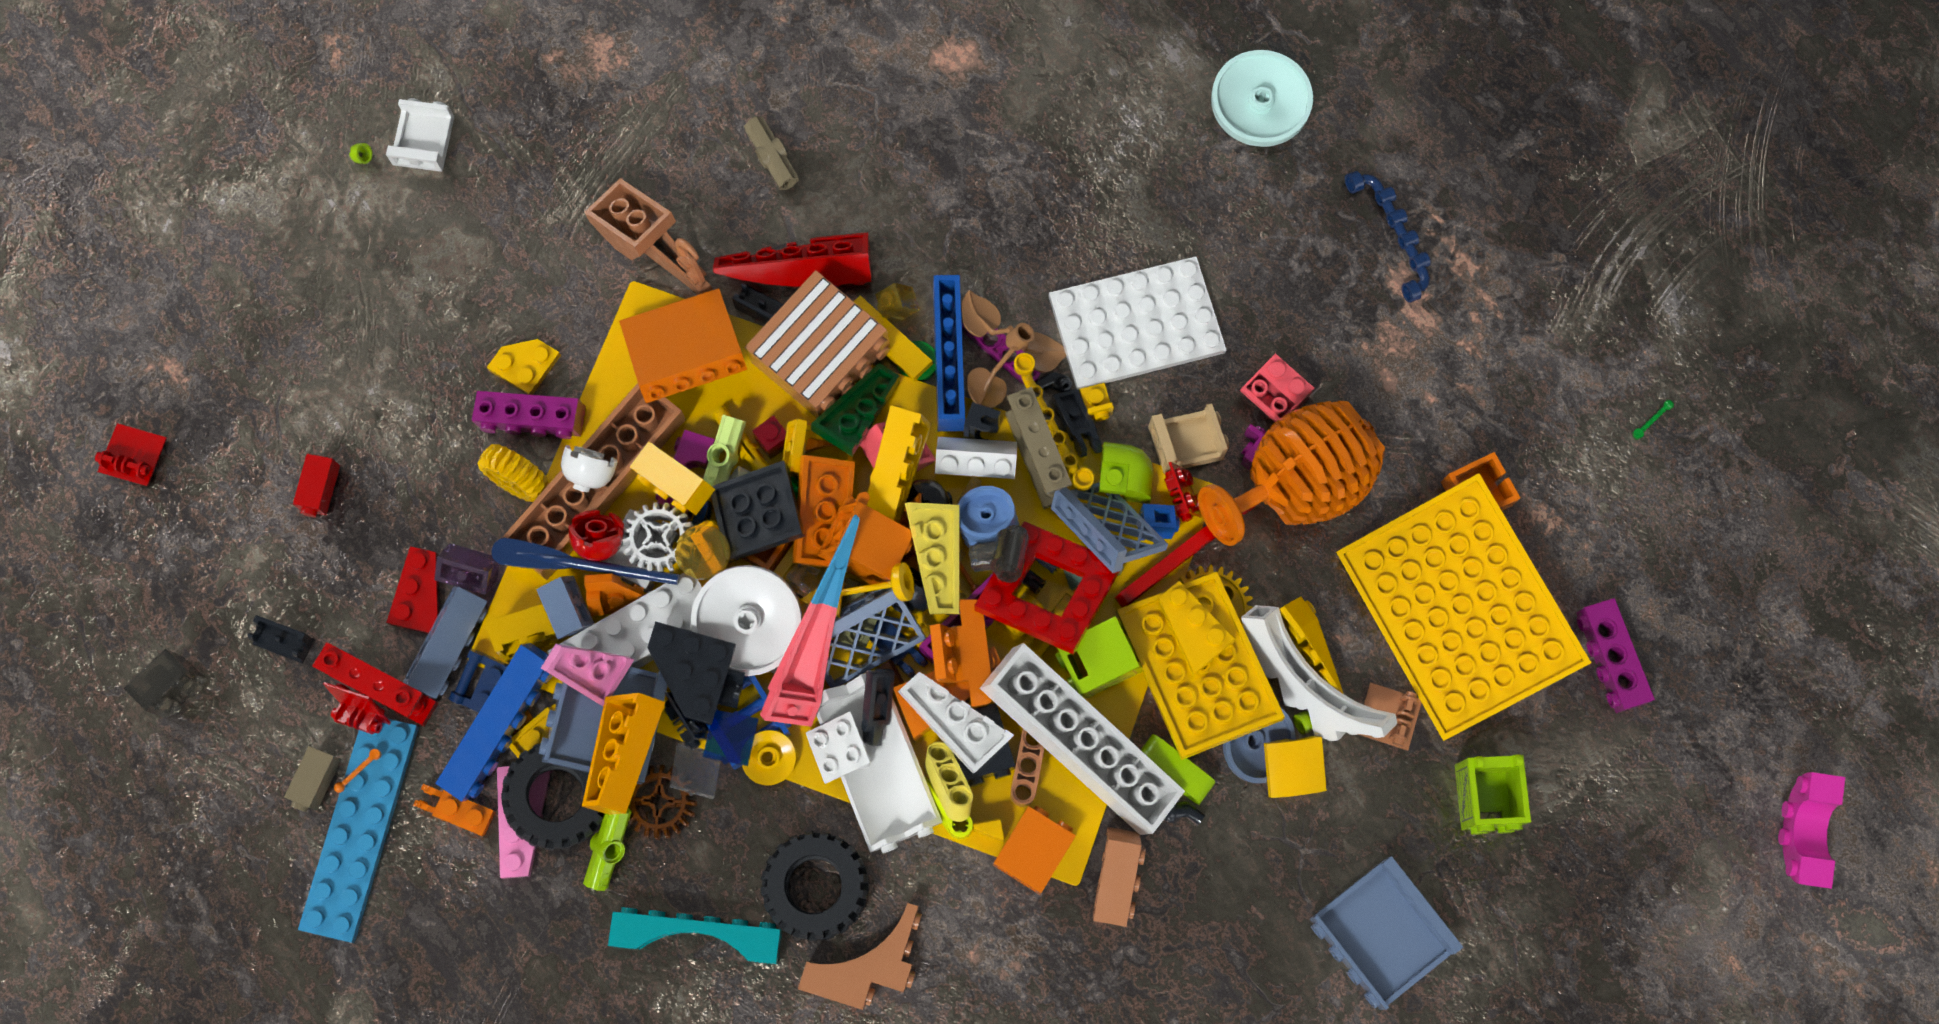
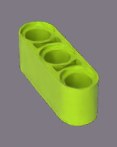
M1154 734L1150 736L1140 749L1185 790L1184 796L1200 805L1216 783L1211 776L1189 759L1181 760L1176 749Z

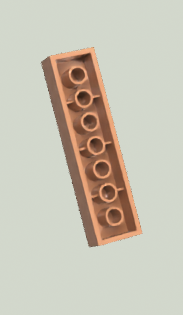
M637 383L582 446V448L603 453V459L610 462L611 457L618 461L612 479L601 488H590L589 492H582L573 488L574 483L567 480L561 470L502 538L539 544L569 555L573 551L569 540V524H572V518L582 512L600 510V515H604L637 476L638 473L632 470L630 466L646 444L650 442L661 449L686 419L682 410L665 397L645 403ZM533 569L545 580H548L555 572V570Z

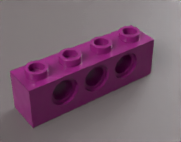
M1615 598L1584 607L1578 611L1577 625L1586 636L1588 653L1595 659L1597 676L1602 683L1604 682L1608 692L1606 693L1607 702L1611 708H1614L1615 713L1654 701V696ZM1598 626H1603L1607 630V637H1603L1599 633ZM1608 651L1616 654V663L1609 659ZM1619 676L1626 679L1627 688L1620 686L1618 682Z

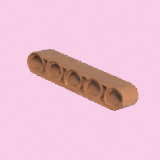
M1022 729L1010 791L1012 802L1019 807H1026L1034 800L1044 753V747L1040 743L1036 746L1027 743L1026 736L1029 733ZM1023 760H1032L1036 765V769L1031 773L1024 772L1020 766ZM1018 787H1027L1030 790L1031 796L1027 800L1018 799L1015 794V790Z

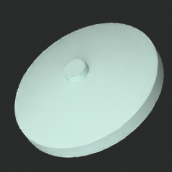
M1253 50L1233 57L1220 69L1213 84L1211 105L1217 122L1231 137L1248 145L1267 147L1284 143L1302 130L1312 109L1313 91L1306 73L1292 59L1274 51Z

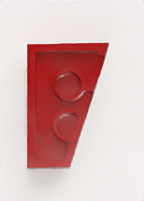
M410 546L388 615L387 624L426 634L429 633L440 613V603L438 602L439 565L436 552Z

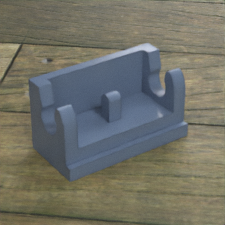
M574 575L559 577L536 589L557 639H562L568 635L569 637L594 624Z

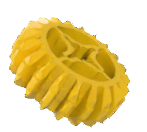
M491 444L483 451L477 463L480 471L490 481H493L496 486L501 487L512 496L514 495L525 501L534 502L549 484L543 471L539 470L530 460L500 444Z

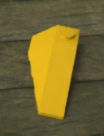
M1300 596L1279 609L1284 626L1305 661L1322 679L1344 694L1318 618L1315 615L1316 610L1308 600L1304 601Z

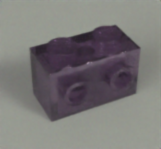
M449 543L437 557L434 580L486 595L498 580L500 564L490 554Z

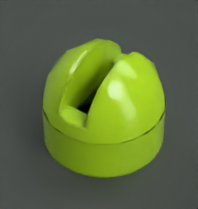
M357 143L351 146L349 156L352 161L358 164H367L371 161L372 149L368 144Z
M1303 711L1293 716L1294 725L1300 734L1305 735L1313 730L1308 711Z

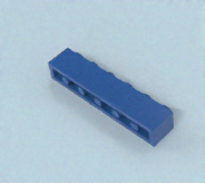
M934 275L933 312L937 432L964 431L965 401L960 275Z
M532 643L520 645L435 784L461 802L472 798L475 799L484 788L482 782L487 775H491L498 765L496 760L500 753L505 752L511 745V735L515 729H519L525 722L527 716L524 714L529 706L532 707L540 698L541 693L539 690L542 685L553 677L541 669L549 656L547 653Z

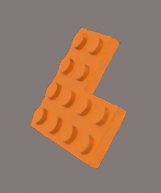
M810 455L801 456L797 505L805 537L794 540L793 564L828 568L830 562L817 555L838 509L842 506L845 498L853 497L855 462Z

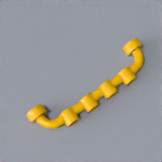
M1028 353L1018 354L1014 359V370L1021 376L1026 388L1032 387L1033 391L1039 394L1036 398L1043 415L1047 414L1051 417L1046 422L1053 439L1060 437L1063 440L1060 443L1055 442L1062 457L1066 471L1072 476L1073 486L1079 491L1089 490L1093 485L1094 475L1090 469L1078 467V457L1071 453L1068 448L1066 434L1059 430L1054 420V411L1047 407L1043 399V389L1036 385L1031 375L1035 368L1033 356ZM1072 460L1074 465L1069 466L1065 461Z

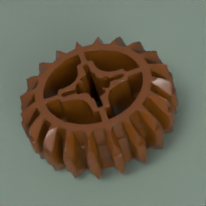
M660 765L659 773H656L654 766H649L650 775H646L645 782L643 784H636L630 801L631 806L628 807L632 811L631 814H633L629 818L628 824L631 825L638 822L634 831L639 833L645 828L643 836L649 838L654 831V838L660 840L661 833L664 831L665 837L670 839L672 835L670 829H674L679 835L682 833L678 826L680 823L686 827L690 825L684 819L686 815L690 817H695L696 815L693 811L688 810L689 807L698 806L697 801L689 800V798L697 795L696 790L687 791L693 785V782L686 780L682 783L686 774L680 772L675 777L677 769L673 766L667 774L665 765ZM657 781L652 794L640 797L648 785ZM666 781L673 782L678 786L682 799L668 796ZM659 796L669 801L666 802L665 806L662 805L661 809L651 803L658 799ZM639 806L652 808L654 824L644 820ZM681 807L678 814L672 820L663 824L666 813L670 809Z

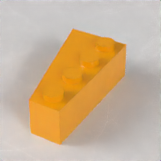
M641 693L605 697L582 807L609 815L626 814L665 705L664 701Z

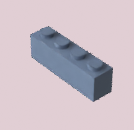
M453 587L403 683L431 698L436 699L438 695L442 696L449 685V681L446 680L451 670L455 671L462 660V657L459 655L463 647H468L475 635L472 630L476 622L480 623L486 615L487 608H485L487 601L460 587Z

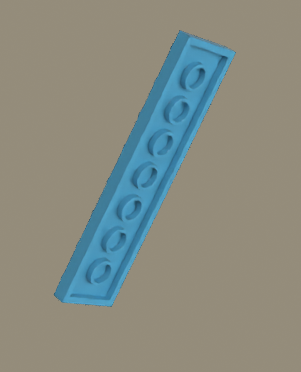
M388 719L391 724L382 723V730L379 733L369 734L358 731L344 779L369 757V752L372 749L380 750L382 755L380 759L373 760L345 786V790L339 793L298 930L355 943L419 730L417 725Z

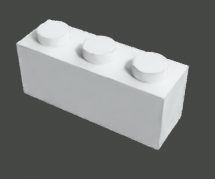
M938 437L935 474L1015 479L1017 442Z

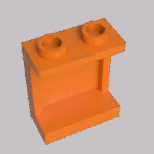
M1028 806L994 861L993 866L1041 895L1076 835L1071 833L1073 828L1060 820L1058 823L1048 818L1050 814L1038 806H1035L1033 809Z

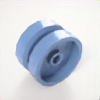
M980 486L967 492L958 503L959 528L965 545L973 552L981 555H996L1006 551L1019 530V521L1011 496L1003 489L995 486Z

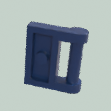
M470 649L467 655L469 659L455 691H451L448 699L479 713L508 664L481 651ZM482 663L485 665V668L472 697L465 695L478 664Z

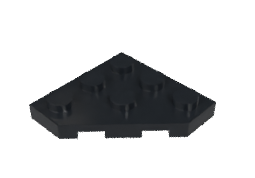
M655 621L647 648L685 718L712 725L736 644Z

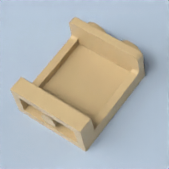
M1212 403L1207 404L1205 410L1168 419H1164L1162 414L1151 417L1148 428L1163 473L1171 470L1169 462L1183 468H1190L1224 459L1229 449V440L1227 435L1222 433L1220 428L1221 417L1219 412L1214 410Z

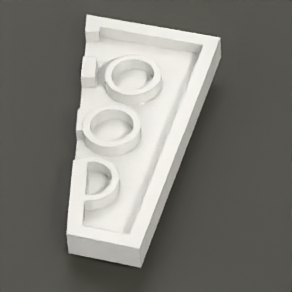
M918 672L898 691L972 773H975L1014 736L1008 730H1004L995 724L987 716H983L971 708L963 700H959L950 694L948 690L921 672Z

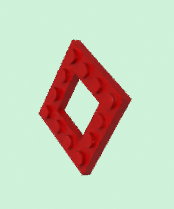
M1024 521L978 598L974 608L976 612L1074 655L1119 572L1112 573L1090 549ZM1036 558L1082 577L1062 616L1014 596Z

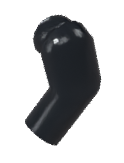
M1051 372L1035 381L1036 385H1039L1043 391L1051 388L1065 392L1072 388L1071 379L1057 372Z
M1182 801L1174 805L1164 820L1174 823L1177 818L1185 817L1198 826L1205 817V814L1188 802Z

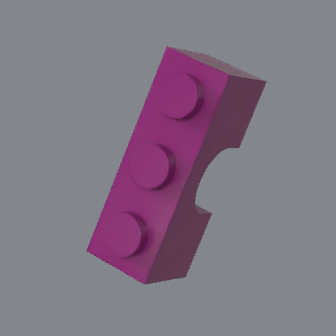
M684 430L682 437L678 436L675 442L674 451L676 454L674 459L689 470L692 468L706 469L708 464L707 451L714 444L715 439ZM656 494L655 499L658 500L657 503L660 509H662L665 503L670 505V511L674 508L671 504L674 499L668 497L665 500ZM687 509L685 513L691 519L693 513Z

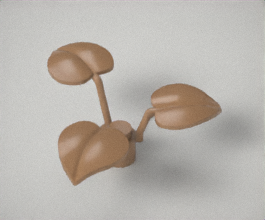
M971 290L965 294L961 303V320L964 327L976 337H983L987 332L990 335L1007 333L1006 345L1009 348V351L991 373L985 368L978 367L967 375L966 388L974 403L994 408L1004 400L1007 392L1006 383L995 375L1015 351L1022 350L1032 355L1035 360L1034 370L1040 373L1052 371L1066 357L1064 347L1044 334L1034 332L1032 327L1026 323H1019L1015 328L1010 325L1007 328L995 330L1001 322V315L996 306L987 299L976 295Z

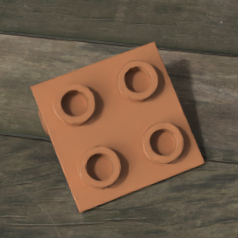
M1370 682L1364 705L1376 710L1396 714L1397 724L1385 737L1374 738L1370 735H1358L1408 751L1422 702L1417 698L1416 693L1407 691L1405 694Z

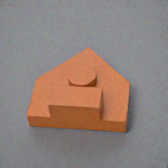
M612 573L585 575L584 577L586 602L591 616L613 614L643 596V587L636 584H626L621 581V577Z

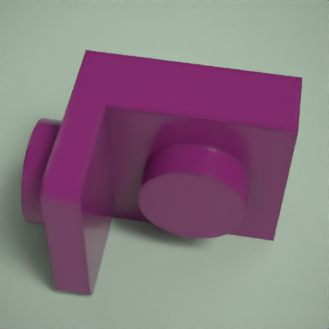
M1252 424L1247 427L1244 434L1251 441L1241 452L1244 455L1241 465L1248 470L1252 467L1254 454L1261 438L1266 433L1263 428L1259 426L1254 427Z

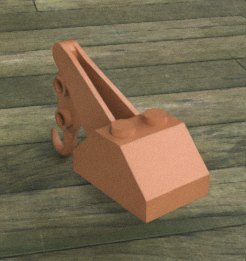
M620 178L584 212L589 222L613 248L630 260L636 259L645 253L689 287L696 295L713 290L712 286L704 278L706 276L705 271L697 264L699 255L694 247L683 238H678L674 241L667 233V230L676 222L672 212ZM656 241H658L663 246V248L675 259V261L686 271V273L683 270H681L675 263H673L667 256H665L659 249H657L653 244Z

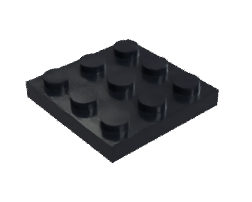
M784 460L712 486L715 491L712 493L711 498L725 559L729 563L805 537L788 464Z

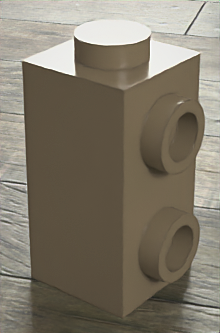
M308 746L284 798L293 801L291 807L303 812H307L308 808L318 811L341 759Z

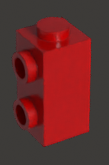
M306 454L293 500V505L300 510V514L308 517H316L317 514L327 516L340 465L333 458Z

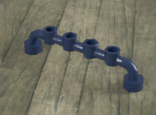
M1358 171L1346 174L1345 184L1350 193L1353 194L1363 190L1364 184L1370 185L1373 188L1377 204L1383 207L1388 225L1394 228L1398 235L1399 246L1403 250L1405 249L1409 256L1410 267L1419 276L1418 283L1415 280H1411L1402 284V294L1409 303L1421 299V293L1429 285L1430 276L1426 267L1430 266L1431 261L1426 252L1418 253L1415 245L1419 244V237L1416 231L1411 230L1407 232L1404 223L1408 220L1405 210L1403 208L1395 209L1392 203L1396 200L1394 189L1392 187L1384 188L1380 180L1373 175H1361Z

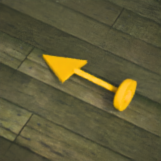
M906 563L895 564L891 571V581L843 589V581L836 616L840 617L842 596L892 588L898 600H912L914 580L909 566ZM817 589L800 599V602L809 605Z

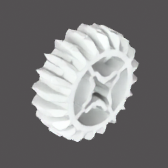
M654 502L653 510H649L648 506L644 505L643 514H640L637 510L633 512L637 518L635 521L629 518L626 520L631 528H624V535L628 537L623 538L622 544L628 547L623 552L626 556H630L629 562L632 565L638 563L637 568L645 569L647 567L648 571L657 568L658 572H664V568L667 567L670 573H673V564L677 563L679 567H683L684 564L681 557L686 559L691 557L686 549L691 550L695 548L694 543L689 541L692 540L690 535L694 532L690 530L694 526L692 522H686L688 519L686 513L679 515L680 510L676 507L670 511L668 503H665L662 509H660L659 504ZM655 520L670 521L669 524L666 522L662 526H654L651 522ZM644 528L647 532V537L642 542L643 546L638 549V536ZM679 528V543L673 549L670 545V540L675 535L674 532ZM651 531L656 535L659 534L660 537L662 536L666 547L661 542L655 541ZM656 551L664 552L667 556L661 558H651L647 557L646 555H651Z

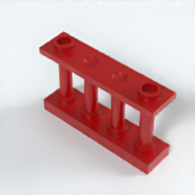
M326 642L312 667L324 672L337 681L369 696L424 727L438 705V702L423 695L422 692Z

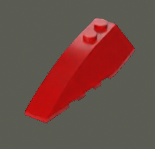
M868 232L811 238L810 244L797 246L796 242L786 243V247L780 250H774L772 247L761 248L755 255L745 251L715 257L713 264V273L768 285L801 287L815 270L835 287H839L841 284L863 285L867 282H872Z

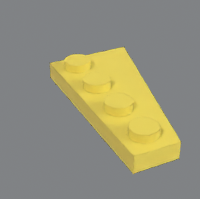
M905 503L929 613L959 614V505Z

